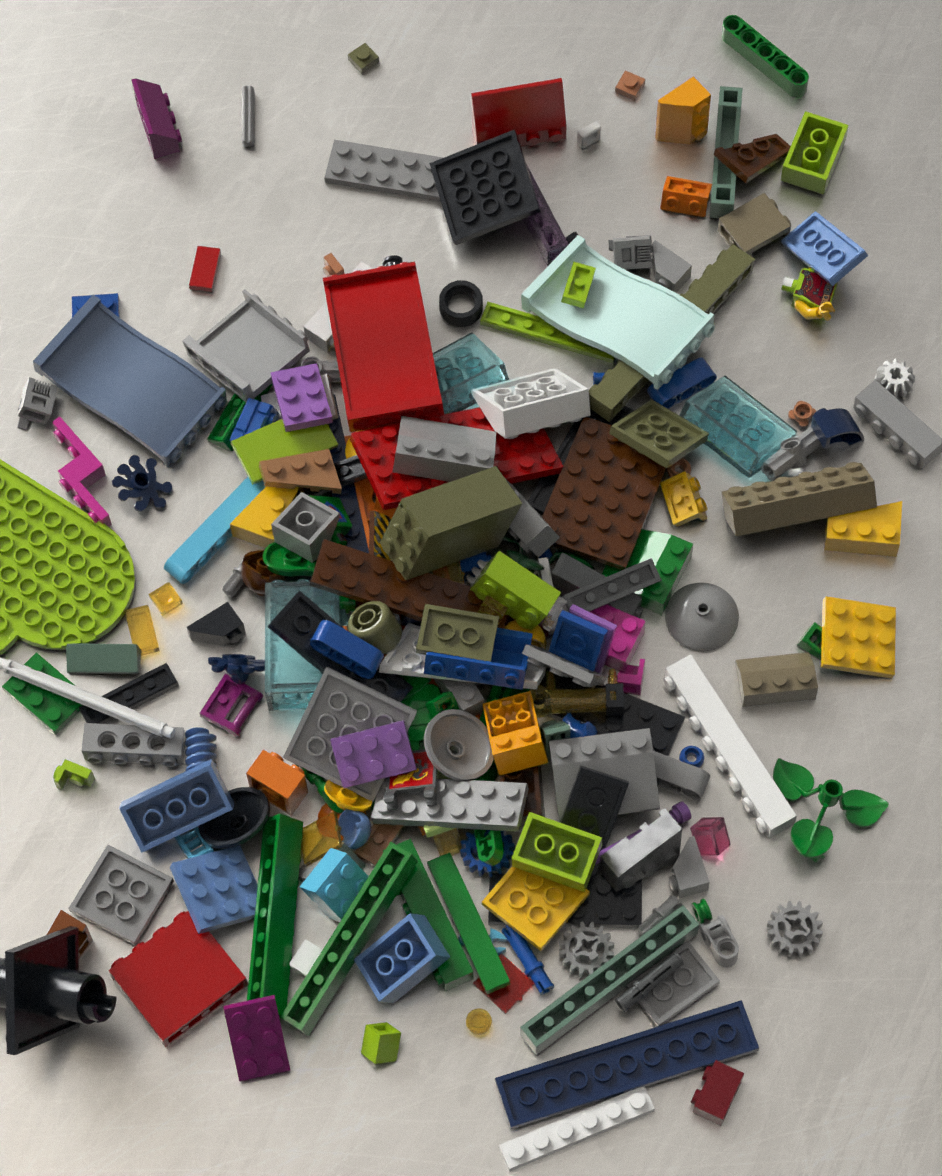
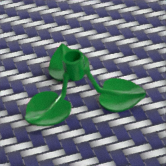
M778 758L775 763L773 780L786 800L797 801L801 795L807 798L819 792L818 799L823 807L816 823L810 819H801L793 825L790 833L793 845L806 858L819 857L825 854L832 845V830L820 825L827 807L835 806L839 800L840 808L846 810L845 816L850 823L858 827H869L878 821L889 805L886 800L866 791L855 789L843 793L842 785L833 779L825 781L823 785L819 784L817 788L812 790L814 777L805 767L784 761L781 758Z

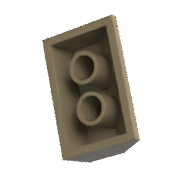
M809 652L735 660L742 707L816 699L818 683L815 665Z

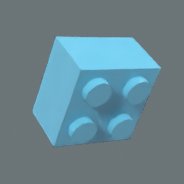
M330 848L300 885V888L330 919L340 922L369 876L347 853Z

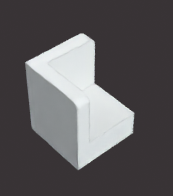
M305 939L290 961V967L306 976L322 949Z

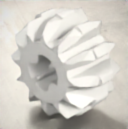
M895 358L891 364L886 360L883 366L877 368V375L874 380H877L896 398L897 395L904 398L907 392L913 390V383H915L916 377L913 375L912 367H906L905 361L899 364Z

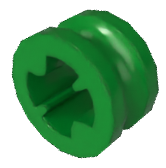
M701 899L698 904L696 902L691 903L693 913L699 924H703L705 919L708 921L713 919L705 899Z

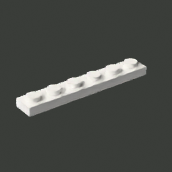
M645 1086L639 1087L500 1144L499 1148L509 1171H512L654 1112L655 1108Z

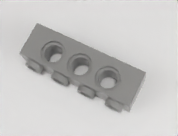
M85 723L81 751L84 759L91 763H101L102 761H112L115 764L137 762L145 766L152 763H162L164 766L173 767L177 764H184L185 730L184 727H172L175 728V734L170 739L165 736L160 737L135 725ZM107 742L115 743L111 748L103 747ZM132 743L140 744L136 749L128 748ZM157 744L165 745L161 750H153V747Z

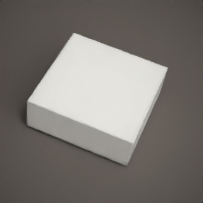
M597 121L577 131V144L581 149L600 140L601 126Z

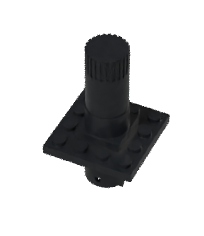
M69 926L5 951V958H0V1007L6 1008L7 1054H20L79 1028L80 1023L104 1022L110 1018L115 1009L117 997L107 995L104 979L97 974L79 971L78 927Z

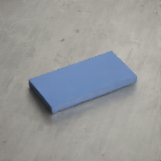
M816 211L781 240L785 248L832 286L868 257L863 248Z

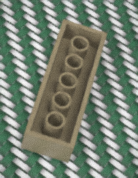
M850 462L838 468L826 467L822 471L813 473L802 472L798 476L789 478L778 477L775 481L770 482L759 481L746 487L734 486L721 492L724 517L736 537L877 507L875 482L863 464L857 462Z

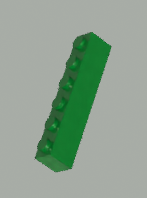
M411 838L396 844L412 853L418 861L397 896L401 895L404 901L401 904L405 916L410 913L425 915L450 955L448 960L432 972L437 985H443L445 991H448L473 980L474 974Z

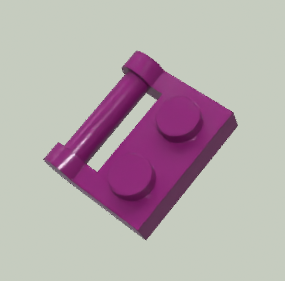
M225 673L199 714L201 718L226 730L232 736L238 737L245 720L256 703H260L264 696L261 692L245 683H234L230 676ZM242 695L248 696L247 701L234 721H228L229 715Z

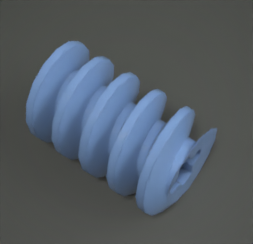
M199 727L191 728L185 732V737L187 738L185 741L187 747L185 750L187 756L185 760L187 768L185 771L210 759L215 760L217 758V755L211 752L215 751L217 746L210 743L217 740L216 735L209 734L208 729Z

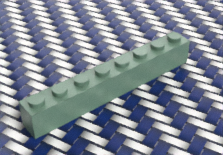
M682 905L520 1027V1036L535 1055H538L627 988V984L696 936L699 930V923L686 907Z

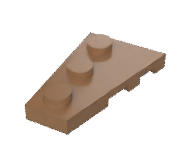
M329 449L259 461V469L266 487L286 489L302 487L310 488V491L319 492L320 489L341 494L342 487Z

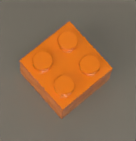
M263 749L246 773L249 787L262 791L269 803L292 816L308 794L304 771L294 764L291 766L283 762L284 759L277 753H269Z

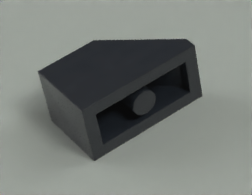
M226 602L186 627L191 641L221 646L238 642L246 633L244 623L229 602Z

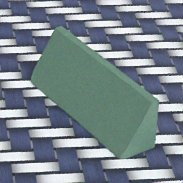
M67 644V673L139 674L142 651L137 644Z

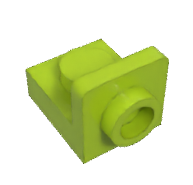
M66 759L62 765L56 768L53 775L54 783L60 790L64 788L68 778L75 785L83 786L85 784L89 787L92 786L95 780L92 770Z

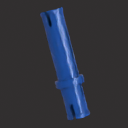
M507 925L506 928L502 929V933L526 969L524 973L532 979L540 995L547 994L555 986L544 971V964L542 961H538L526 940Z

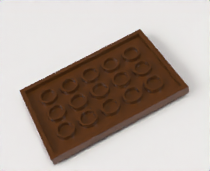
M584 417L542 518L560 537L551 546L619 570L627 569L666 468L610 435L609 432L612 425Z

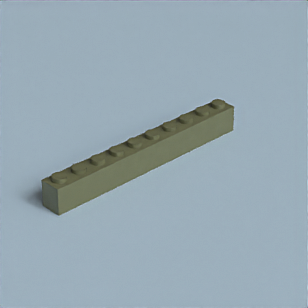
M732 244L727 250H722L717 257V261L713 265L709 264L699 279H694L685 294L681 293L680 296L696 305L705 313H714L752 273L755 259ZM618 359L617 365L605 372L602 381L598 385L594 384L589 389L590 409L610 422L645 386L649 379Z

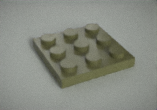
M652 399L613 424L609 432L610 435L617 438L620 442L629 445L665 468L670 467L705 443L709 436L708 432Z

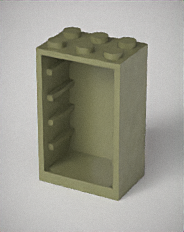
M494 466L402 498L380 544L384 552L389 555L395 564L397 571L402 574L405 580H409L499 547L522 502L498 468Z

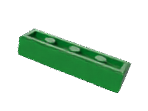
M270 384L254 399L262 402L261 396L268 394L273 384ZM235 393L207 438L208 442L229 451L234 450L229 440L246 404Z

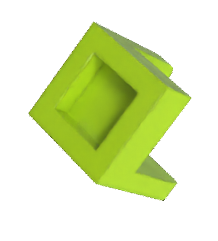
M387 1022L367 1024L365 1026L361 1054L374 1064L395 1062L397 1060L401 1032Z

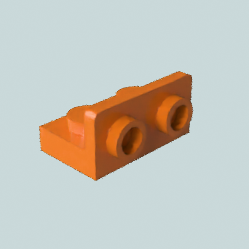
M667 176L662 192L660 209L705 217L712 184Z

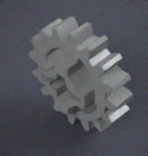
M788 901L787 908L780 904L777 908L778 913L772 911L770 916L772 920H769L767 923V927L771 929L768 931L767 937H774L771 945L772 947L779 945V953L788 950L789 957H792L793 952H797L798 956L802 957L803 950L810 954L813 950L812 945L818 947L820 942L818 938H821L823 931L819 928L822 927L823 922L816 921L818 912L810 913L811 905L802 908L801 901H798L797 906H793L791 901ZM807 920L811 925L812 932H810L811 929H809L806 925ZM778 926L780 927L779 929L782 930L784 933L783 938L779 934ZM795 926L799 927V930L797 929L795 930V932L791 931V928L793 929Z
M582 921L578 929L571 925V934L568 932L563 933L565 940L559 942V947L562 948L559 951V957L565 958L562 961L564 967L570 965L569 973L572 974L577 970L579 971V977L582 978L584 972L590 975L608 962V959L614 957V952L610 951L614 949V942H608L611 939L610 933L603 935L604 927L602 925L595 929L594 922H591L589 927H585ZM574 940L576 947L570 952L569 948ZM585 946L586 949L591 948V952L588 953V951L586 950L582 951V947ZM603 947L604 953L599 959L597 952Z

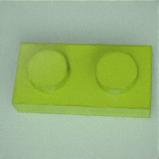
M573 261L561 302L584 308L596 268Z

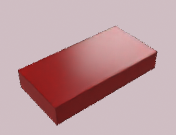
M197 246L189 282L190 290L213 292L221 255L220 248Z

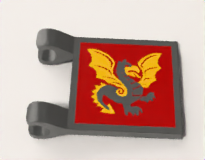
M426 750L413 751L417 770L387 777L384 802L387 804L388 811L398 808L397 794L424 791L427 806L437 805V769L428 758Z

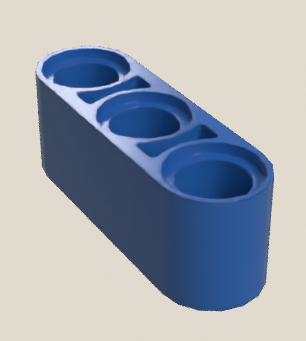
M701 357L677 369L673 373L671 380L667 384L664 383L658 390L654 388V384L650 385L647 393L652 400L669 409L709 387L715 382L717 375L706 360Z
M328 620L320 622L310 641L313 649L365 679H372L384 657L383 653L376 647Z

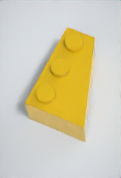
M902 501L828 517L825 528L824 550L897 557L900 546Z

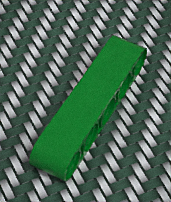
M729 15L723 20L722 39L726 44L790 96L800 98L806 94L809 80L806 70L739 16Z

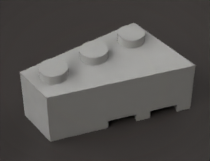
M506 479L522 502L508 532L516 540L521 539L518 544L527 553L532 551L539 558L560 537Z

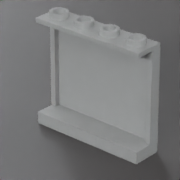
M244 289L242 291L245 298L243 303L197 341L189 335L182 342L189 357L247 402L248 398L254 399L272 384L270 372L291 368L310 352L307 343L308 337L302 330L299 329L297 331L287 318L284 317L282 319L271 306L267 307L256 294L251 295Z

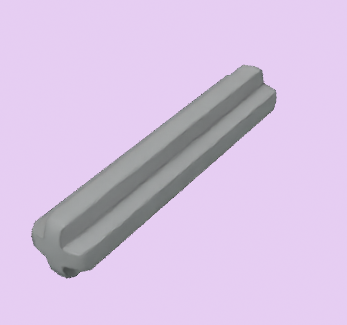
M244 86L242 88V145L245 147H252L254 145V88L252 86Z

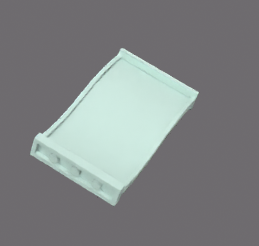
M579 235L521 294L523 310L528 313L534 312L561 332L623 361L653 382L654 388L657 390L664 383L667 384L671 380L677 368L684 366L687 357L692 352L695 353L699 349L701 342L706 337L709 338L715 329L713 313L707 314L687 299L666 287L615 265L589 247L585 239ZM573 261L596 268L584 308L561 302Z

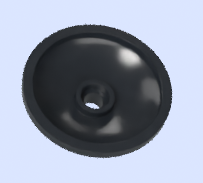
M240 787L229 790L228 792L234 802L233 810L199 825V833L203 840L215 848H233L254 838L262 830L270 814V803L262 791L252 787Z

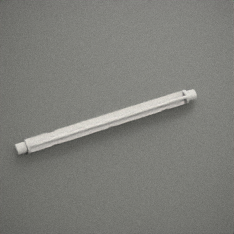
M0 658V669L4 670L6 674L140 727L160 737L165 736L171 739L175 734V728L168 726L165 722L141 714L138 711L94 693L87 692L82 688L31 669L14 660Z

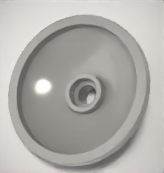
M700 582L686 585L674 593L666 607L665 621L670 635L683 647L694 651H711L722 647L733 637L738 627L739 613L734 599L728 592L714 584ZM699 608H706L707 611L700 612Z
M451 709L438 713L428 723L424 733V746L428 758L438 771L458 781L475 780L488 771L494 757L488 729L477 717L462 710Z

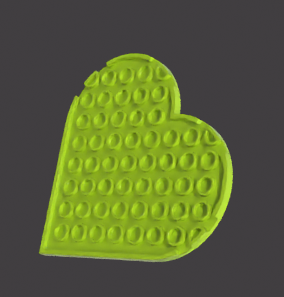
M1 459L0 655L12 647L18 639L35 647L51 650H66L67 644H90L100 639L120 622L133 598L135 570L125 543L110 527L104 523L102 524L100 521L95 523L87 515L88 513Z

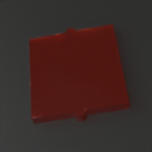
M501 953L499 958L508 975L510 985L486 994L479 977L473 982V985L506 1014L518 1001L521 1002L523 1000V996L534 985V982Z

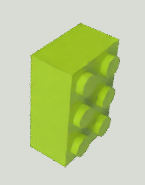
M805 111L784 161L781 181L824 195L845 144L849 125Z
M498 551L484 566L470 589L475 592L479 599L488 601L500 613L509 615L516 620L519 626L531 631L548 615L561 593L501 551Z
M529 812L511 858L512 866L585 892L602 847V837Z

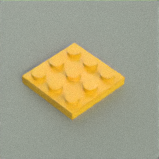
M826 596L823 599L821 668L892 679L895 675L896 607Z
M512 866L482 900V906L538 950L542 951L590 895V891L586 889L585 892Z

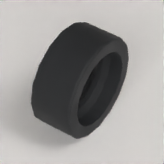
M457 280L446 285L439 295V311L442 318L448 324L456 327H466L475 323L483 312V296L480 289L475 284L463 280ZM465 294L474 299L475 306L468 312L456 313L448 308L447 301L452 296Z

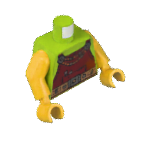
M803 268L798 280L789 277L784 278L781 290L794 293L791 305L805 319L829 321L831 319L829 312H835L831 303L838 282L833 286L830 285L811 268Z

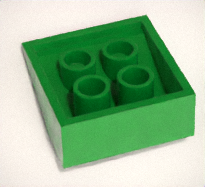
M642 529L627 568L652 558L661 578L660 582L635 592V594L642 597L641 606L644 609L661 616L663 615L692 557L693 543L671 534ZM606 565L602 575L608 577L622 570Z

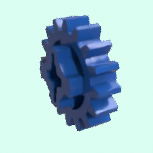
M486 830L484 837L489 834L490 830ZM501 831L504 854L497 865L490 866L480 859L477 861L474 858H479L475 833L467 832V840H461L463 849L460 850L464 866H469L471 873L478 870L479 877H482L484 872H488L489 877L493 876V871L502 874V867L510 868L509 860H512L511 858L515 851L512 835H507L506 831Z

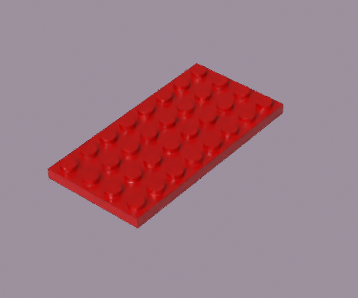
M480 407L424 419L494 431ZM400 423L353 432L350 435V441L383 511L397 508L402 498L448 483V481L393 472ZM544 428L539 429L536 433L519 434L518 437L513 439H506L496 432L493 467L496 466L511 484L560 474L562 468H564Z

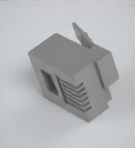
M651 235L626 236V238L608 240L609 249H613L615 265L625 270L652 268Z
M29 377L24 386L18 408V416L20 418L17 428L26 430L29 420L47 425L52 414L58 386L52 384L49 386V383L44 385V382L41 384V381L38 383V380L35 382L36 379Z

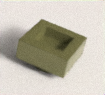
M364 43L348 54V60L363 74L379 63V56Z

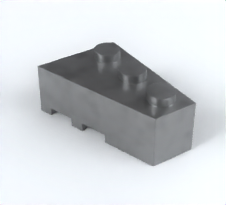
M665 808L658 812L661 817L649 826L646 822L639 827L641 832L628 840L625 837L600 856L599 871L616 892L633 886L636 881L644 877L652 876L657 870L666 865H673L679 857L682 828Z

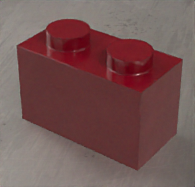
M715 1060L712 1067L707 1066L701 1079L705 1081L702 1090L696 1089L691 1103L694 1104L693 1113L722 1126L742 1083L744 1073Z

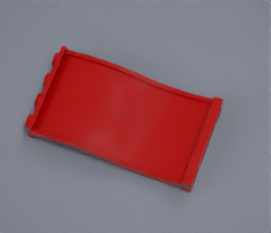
M415 261L409 263L402 262L386 267L379 266L375 269L364 271L357 270L342 275L335 274L323 278L350 432L398 424L401 422V416L418 419L444 416Z

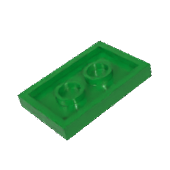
M37 652L24 664L31 669L74 685ZM14 676L2 686L9 696L55 735L80 711L79 707L83 706L80 703Z

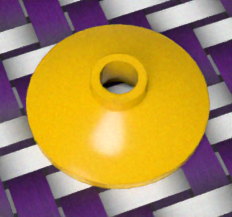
M330 780L324 786L327 796L343 810L366 811L371 807L372 800H368L348 788H343Z

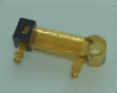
M609 669L608 684H606V688L556 689L554 673L547 671L545 678L546 688L538 686L537 689H529L533 701L535 699L545 701L542 705L534 704L537 718L545 717L548 714L606 713V716H624L623 683H618L615 669Z

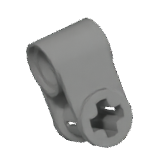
M720 915L717 920L706 925L700 924L699 932L716 962L722 967H732L737 962L739 946L725 917ZM722 949H730L733 954L725 956L720 951Z

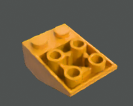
M531 691L482 704L492 754L499 776L548 763Z

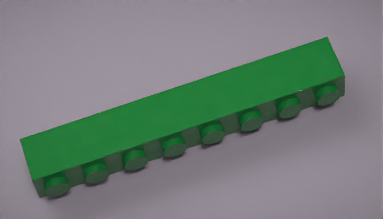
M281 813L269 817L263 827L247 1001L275 995L279 1018L288 1006L289 963L292 960L299 865L301 862L300 854L303 838V821Z
M393 842L389 843L280 1018L288 1025L309 1037L354 965V959L364 949L418 861L412 853Z

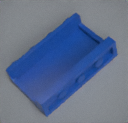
M497 628L491 662L427 652L424 674L523 690L529 656L522 654L526 644L531 645L533 633Z

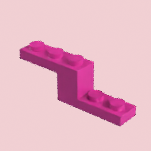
M59 416L52 421L55 430L53 435L60 444L64 442L68 446L67 450L73 460L58 470L61 479L58 482L66 493L70 491L74 495L73 500L80 509L85 508L88 511L87 515L95 523L100 521L102 524L104 523L110 527L112 524L109 514L87 490L106 476L104 467Z

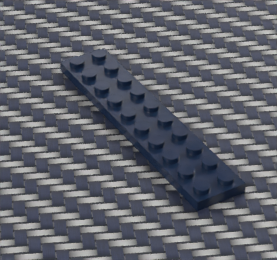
M740 1000L496 1077L495 1082L510 1128L515 1129L621 1095L639 1087H647L706 1068L707 1066H713L715 1060L722 1063L759 1051V1046L743 1002Z

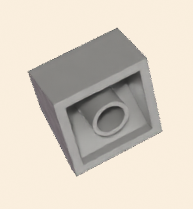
M301 492L271 524L274 540L279 545L314 563L318 558L323 540H331L340 513Z

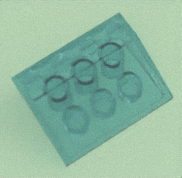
M473 332L433 353L444 414L463 411L477 404L472 396V389L509 380L504 362Z
M726 375L688 399L679 415L708 432V439L703 444L710 447L722 459L729 462L748 478L759 472L763 462L781 449L780 444L783 440L794 437L798 432Z

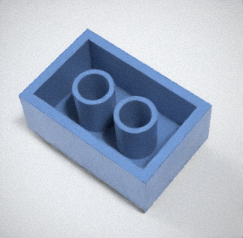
M410 913L357 956L354 961L378 1001L395 1003L448 960L450 955L425 915Z

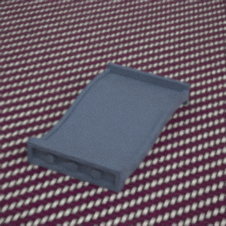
M94 294L33 360L35 372L41 376L44 375L80 404L132 436L160 458L166 467L172 461L176 462L180 458L183 448L187 444L191 445L194 442L197 432L202 427H207L212 420V415L217 410L220 411L227 402L226 389L224 387L220 388L191 364L128 325L101 303V299Z

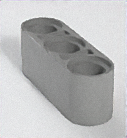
M653 751L657 786L694 800H701L711 777L710 774L703 769Z

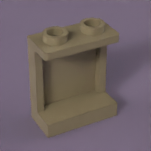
M765 193L719 218L718 232L728 245L734 244L751 257L752 252L780 236L784 238L791 230V222L788 217L780 213L776 202L773 199H769Z

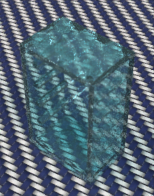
M300 579L296 582L274 580L271 583H265V696L269 711L306 710L323 675L267 627L270 622L300 590L342 626L340 595L309 586L310 581L306 579Z

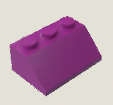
M136 78L131 79L137 108L154 159L179 153V143L182 142L179 129L175 130L173 126L176 124L173 111L169 112L167 108L171 106L168 94L162 93L161 86Z

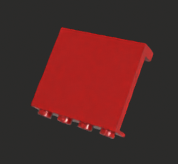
M189 911L179 913L170 925L156 930L150 940L146 943L141 942L132 949L131 954L125 958L117 959L111 965V969L108 970L113 981L115 980L158 1035L165 1048L248 986L244 974L209 931L198 934Z

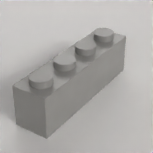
M874 380L855 397L853 408L856 414L871 423L877 433L883 434L889 439L890 444L895 449H900L912 464H917L923 469L942 452V438L877 380Z

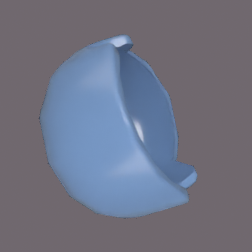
M346 809L338 819L337 833L344 837L342 842L350 849H358L370 837L371 822L366 814Z

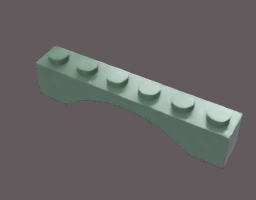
M720 86L715 149L719 147L724 149L731 148L733 144L738 143L743 88ZM715 156L710 218H721L734 210L736 174Z

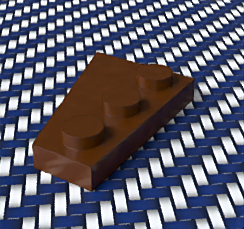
M778 134L753 139L751 143L743 145L736 143L727 149L723 147L716 148L713 155L743 182L747 183L785 158L791 146Z

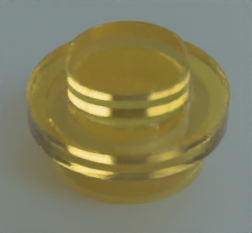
M474 1009L466 1017V1026L473 1034H484L492 1025L491 1016L484 1009Z

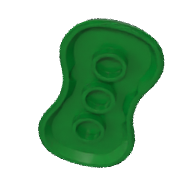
M276 542L269 544L263 552L265 565L268 570L282 576L313 575L317 559L312 563Z

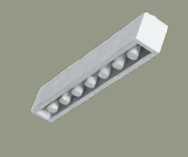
M690 654L666 667L665 677L663 678L665 686L669 691H674L677 696V704L682 711H687L693 729L700 731L703 736L704 746L708 751L712 750L716 756L717 766L729 776L730 786L742 796L743 806L747 812H752L755 816V823L761 833L765 832L768 838H771L793 826L797 815L692 655Z

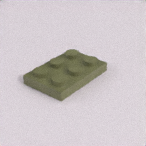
M425 604L416 653L426 655L427 652H434L491 662L499 616Z

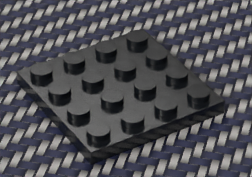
M515 130L429 163L455 245L541 212Z

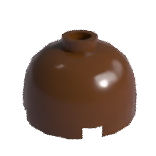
M257 550L245 554L241 565L243 582L258 595L265 596L276 593L285 586L289 576L278 575L268 570L263 561L264 551Z

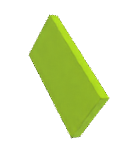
M280 419L232 440L231 445L253 485L263 480L259 469V461L326 449L332 450L338 447V442L328 424L286 432L283 420Z

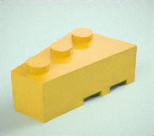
M265 487L230 523L232 536L266 548L269 544L275 542L271 524L296 498L298 491L305 492L304 488Z

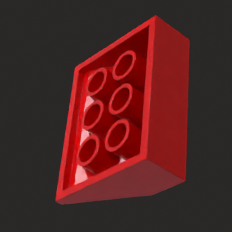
M562 78L471 93L472 132L475 145L512 130L516 131L521 146H535L539 143L558 142L566 139L567 125Z

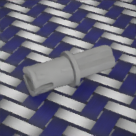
M242 562L237 568L235 567L232 570L233 574L222 587L223 592L227 596H235L244 584L241 575Z
M671 895L658 909L654 908L652 914L639 925V933L644 935L682 906V903H679L680 900L676 896Z

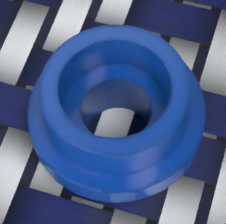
M687 746L680 752L679 761L700 768L704 763V753L696 746ZM689 756H694L696 758V761L690 762L687 760V758Z

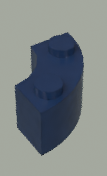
M822 408L812 416L811 428L824 449L841 446L844 451L864 441V435L846 409L836 408L827 410Z

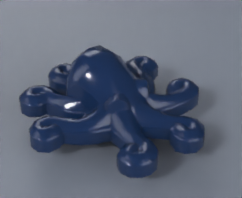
M132 455L128 463L135 471L132 472L127 464H121L117 468V472L119 475H125L127 479L115 476L112 480L113 487L119 488L123 486L127 488L120 490L118 493L119 500L126 501L128 498L141 497V501L139 500L134 504V509L138 512L144 511L150 499L155 508H163L166 505V500L159 497L157 491L168 494L172 490V484L167 481L163 484L156 481L154 467L157 465V461L154 458L147 459L144 468L139 463L140 458L137 455Z
M223 654L222 658H208V664L212 665L211 670L213 672L220 673L226 670L230 679L236 684L245 683L249 675L255 671L262 672L266 670V660H255V656Z

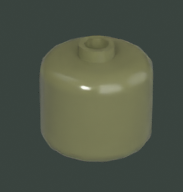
M370 601L360 605L354 610L348 620V631L379 649L383 655L392 651L399 644L402 637V626L390 608L381 601Z

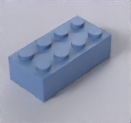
M210 759L122 801L119 809L142 853L233 810L234 802L213 759Z

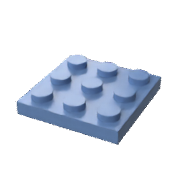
M241 846L207 853L171 864L170 870L198 934L255 919L258 885Z

